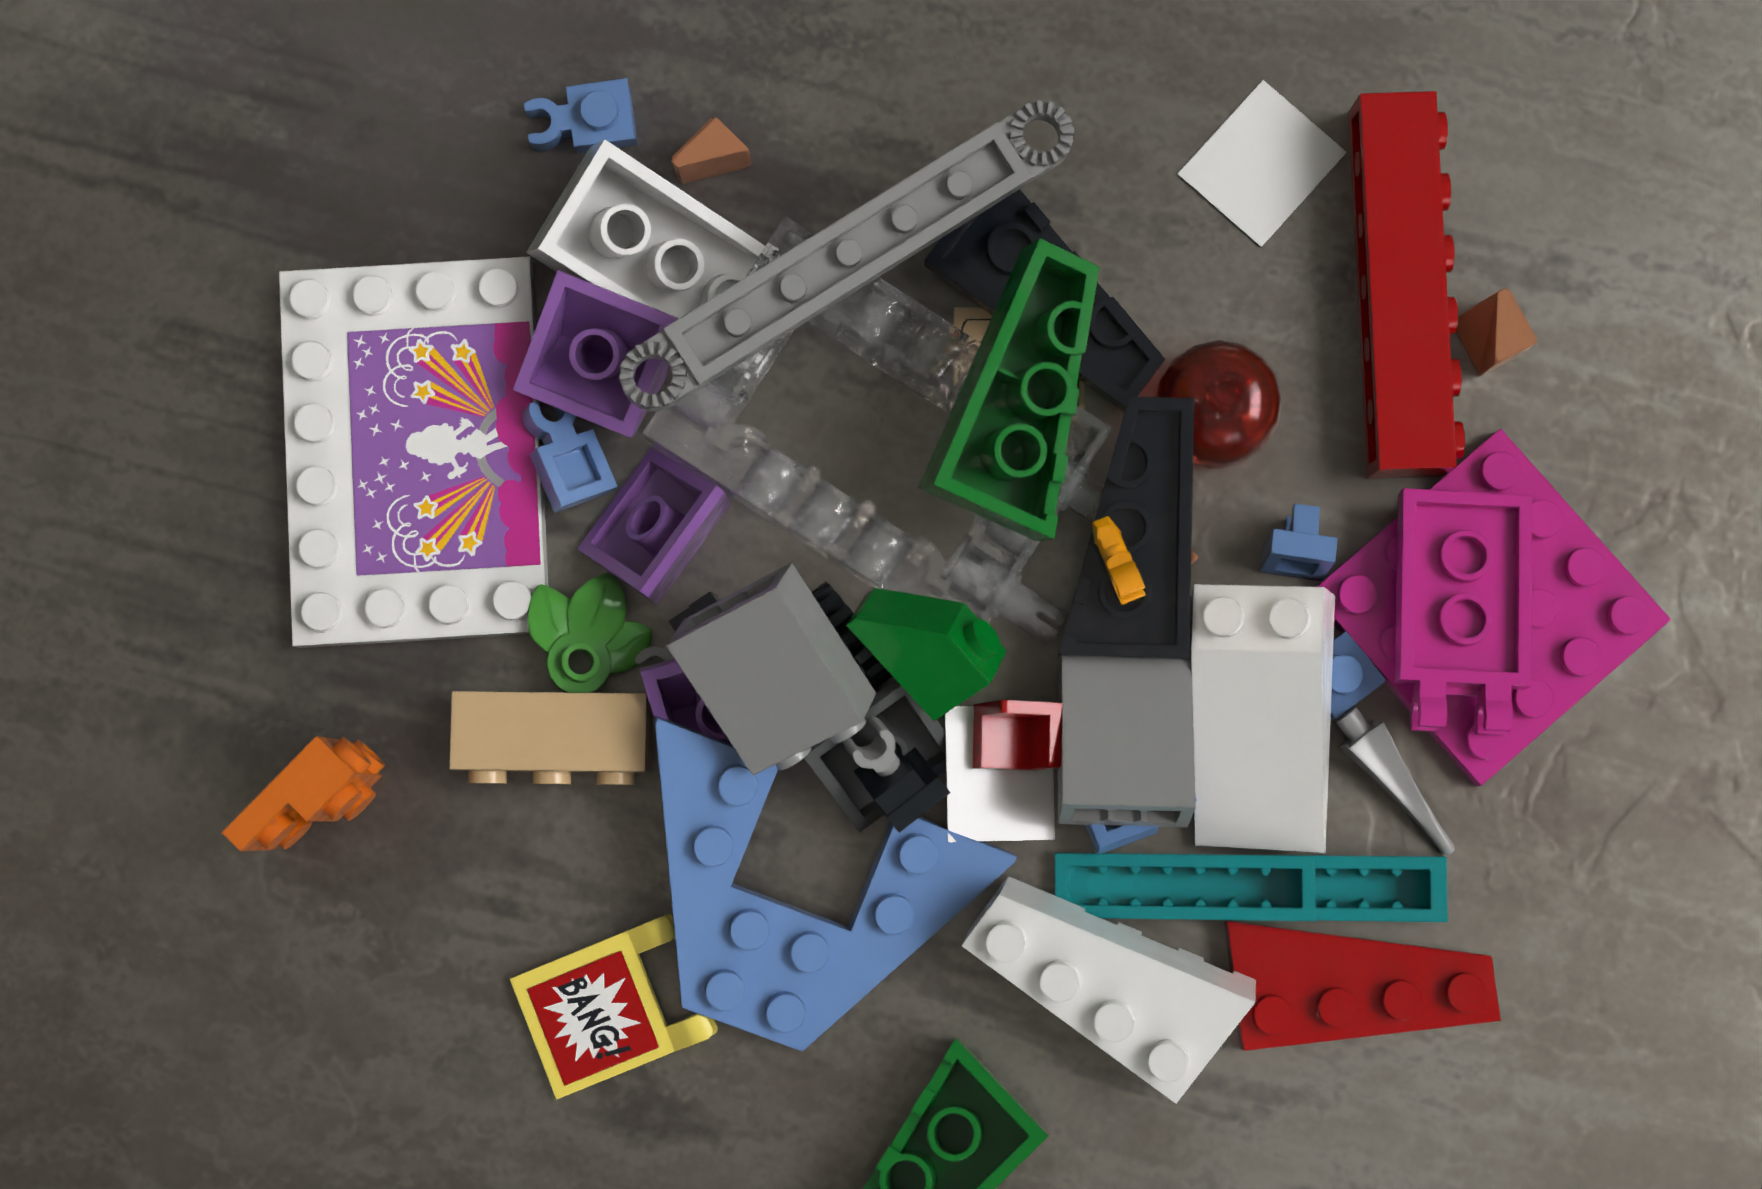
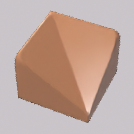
M1506 287L1458 316L1456 334L1480 376L1517 358L1537 343V338L1513 294Z

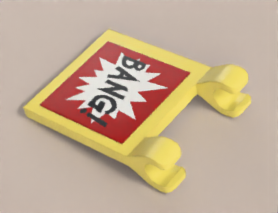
M672 914L664 915L510 978L556 1100L675 1051L709 1039L718 1031V1026L714 1019L698 1013L667 1026L639 954L674 939Z

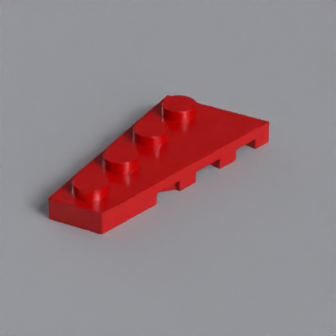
M1224 920L1230 973L1236 971L1256 979L1255 1003L1237 1025L1240 1049L1243 1051L1501 1021L1492 956Z

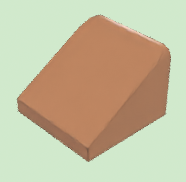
M717 117L711 118L671 157L676 178L682 184L742 170L752 165L749 149Z

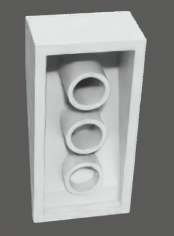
M605 139L590 146L526 252L555 272L561 270L678 318L683 317L780 257V255ZM780 339L726 373L752 386Z
M1194 584L1191 666L1195 797L1197 799L1194 810L1195 846L1326 853L1335 595L1325 587Z

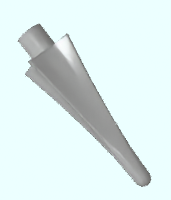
M1356 706L1350 708L1335 720L1348 738L1338 748L1402 807L1442 854L1446 856L1451 855L1455 851L1454 844L1436 820L1419 791L1385 722L1375 724L1374 720H1371L1368 723Z

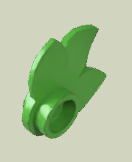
M604 573L590 579L574 593L571 600L557 590L543 584L538 585L531 596L527 617L529 635L547 653V674L554 686L564 693H592L604 684L609 674L629 671L638 664L635 662L636 656L642 650L649 648L652 629L644 624L625 621V594L619 582L612 574ZM582 652L588 656L591 665L587 673L577 674L570 669L568 658L571 653Z

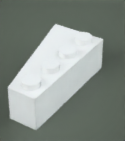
M1007 876L971 925L962 943V947L1171 1101L1177 1103L1254 1005L1256 1000V979L1233 971V973L1204 962V958L1182 948L1178 950L1142 936V932L1120 922L1118 925L1085 912L1086 908Z

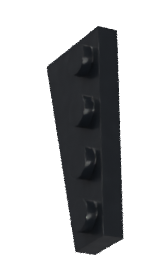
M1019 189L942 237L925 258L924 266L993 316L1021 249L1041 238L1076 256L1079 255L1076 251L1072 252L1050 226V220L1035 202L1031 203ZM1097 282L1086 352L1081 357L1078 379L1124 412L1128 398L1140 395L1161 367L1165 358L1114 297H1110Z
M1128 398L1094 521L1109 516L1122 532L1121 536L1126 548L1130 552L1144 582L1146 596L1124 605L1120 604L1097 545L1094 544L1093 532L1091 531L1058 656L1189 659L1194 398Z

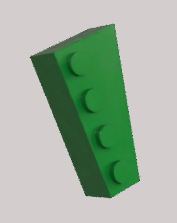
M1041 238L1021 249L919 484V489L1031 540H1055L1058 515L1055 514L1060 484L1064 483L1068 461V455L1065 454L1071 418L1076 413L1080 390L1076 389L1082 354L1086 352L1100 266Z
M955 1038L895 1139L877 1164L864 1189H996L1050 1134L960 1039Z

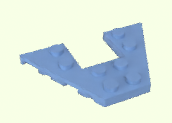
M657 715L655 717L654 729L665 828L664 834L672 902L681 1006L684 1009L803 1052L1014 864L1017 858L1015 854L1008 850L949 831L948 827L922 817L916 819L900 833L889 822L848 926L733 884L778 768L774 765L752 775L732 744ZM948 833L956 842H948Z

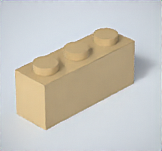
M452 691L450 769L468 771V783L507 784V771L532 772V784H571V772H597L596 785H635V773H651L652 709L647 693Z

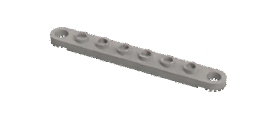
M1036 101L1035 103L1024 105L1023 108L1002 121L986 128L663 328L661 332L636 345L635 348L626 354L620 366V382L624 394L631 403L644 410L660 411L671 407L1055 168L1066 158L1074 141V127L1071 123L1070 115L1067 116L1062 107L1059 108L1050 101L1048 103ZM1042 120L1050 123L1058 134V144L1047 153L1046 151L1038 153L1037 150L1032 151L1029 145L1026 146V141L1022 138V129L1029 122ZM649 359L664 361L673 372L670 386L657 395L642 392L634 381L637 367Z

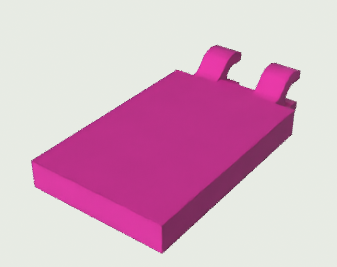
M1403 488L1398 493L1395 683L1414 684L1410 708V730L1437 732L1438 728H1445L1447 723L1446 695L1478 697L1474 715L1475 734L1501 736L1503 731H1512V689L1525 690L1531 687L1532 495Z

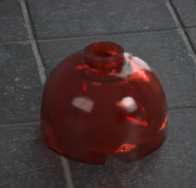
M1216 340L1192 346L1172 360L1158 383L1157 394L1155 395V397L1194 398L1193 462L1206 465L1205 467L1222 469L1244 463L1266 446L1279 424L1282 395L1277 375L1262 355L1241 343Z

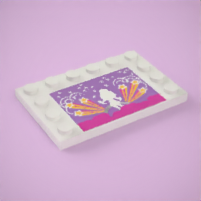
M530 257L279 271L292 645L297 648L529 634L527 617L531 596L538 585L548 586L544 487L530 457V454L536 448L542 446V440L534 437L527 430L523 422V410L533 402H537L540 407V401L513 390L536 329L534 264Z

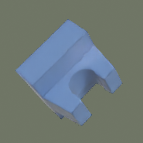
M1294 503L1291 516H1287L1285 519L1284 530L1273 529L1262 548L1260 572L1323 581L1336 561L1338 538L1319 535L1320 507Z

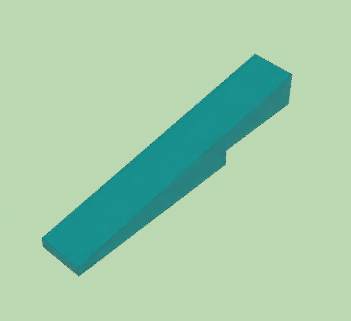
M1055 853V896L1086 908L1085 912L1099 918L1448 922L1447 857L1102 853L1097 855V853Z

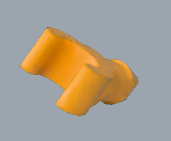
M1109 516L1092 522L1094 544L1097 545L1120 604L1124 605L1146 596L1144 582L1130 552L1126 548L1121 536L1122 532Z

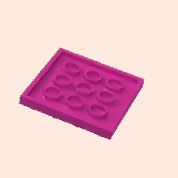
M1501 428L1459 462L1457 468L1444 475L1429 488V490L1532 495L1531 687L1525 690L1512 689V731H1503L1501 736L1475 734L1474 715L1478 697L1446 695V727L1438 728L1437 732H1428L1475 786H1482L1671 620ZM1397 516L1316 587H1325L1335 595L1334 626L1340 633L1346 631L1386 679L1384 683L1410 711L1414 684L1395 683Z

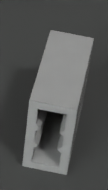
M792 562L685 618L666 645L752 775L776 765L778 770L787 769L805 758L811 751L812 746L830 738L832 743H840L852 737L866 724L864 718L876 695L875 690Z
M1062 656L1057 677V702L1062 703L1061 767L1058 768V824L1188 827L1196 808L1191 659Z

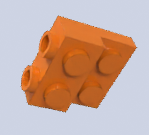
M316 736L221 833L239 851L275 850L279 845L286 850L309 830L313 824L312 821L338 822L342 817L347 821H351L358 816L375 798L376 793L371 787L382 777L379 772L384 768L385 764L372 749L359 739L352 743L345 737L333 739Z

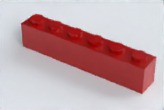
M1436 91L1360 93L1348 112L1367 479L1442 477L1457 468V459L1463 458L1465 450L1464 427L1461 421H1454L1453 397H1458L1461 390V366L1458 359H1451L1450 335L1456 333L1458 325V306L1454 296L1448 297L1446 273H1451L1453 270L1455 248L1452 235H1444L1443 211H1448L1450 207L1451 181L1448 173H1441L1440 150L1445 149L1448 137L1447 116L1445 112H1437Z

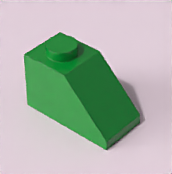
M873 588L865 594L847 623V627L933 721L991 684L1007 652L1000 643L994 628L985 620L978 619L963 602Z

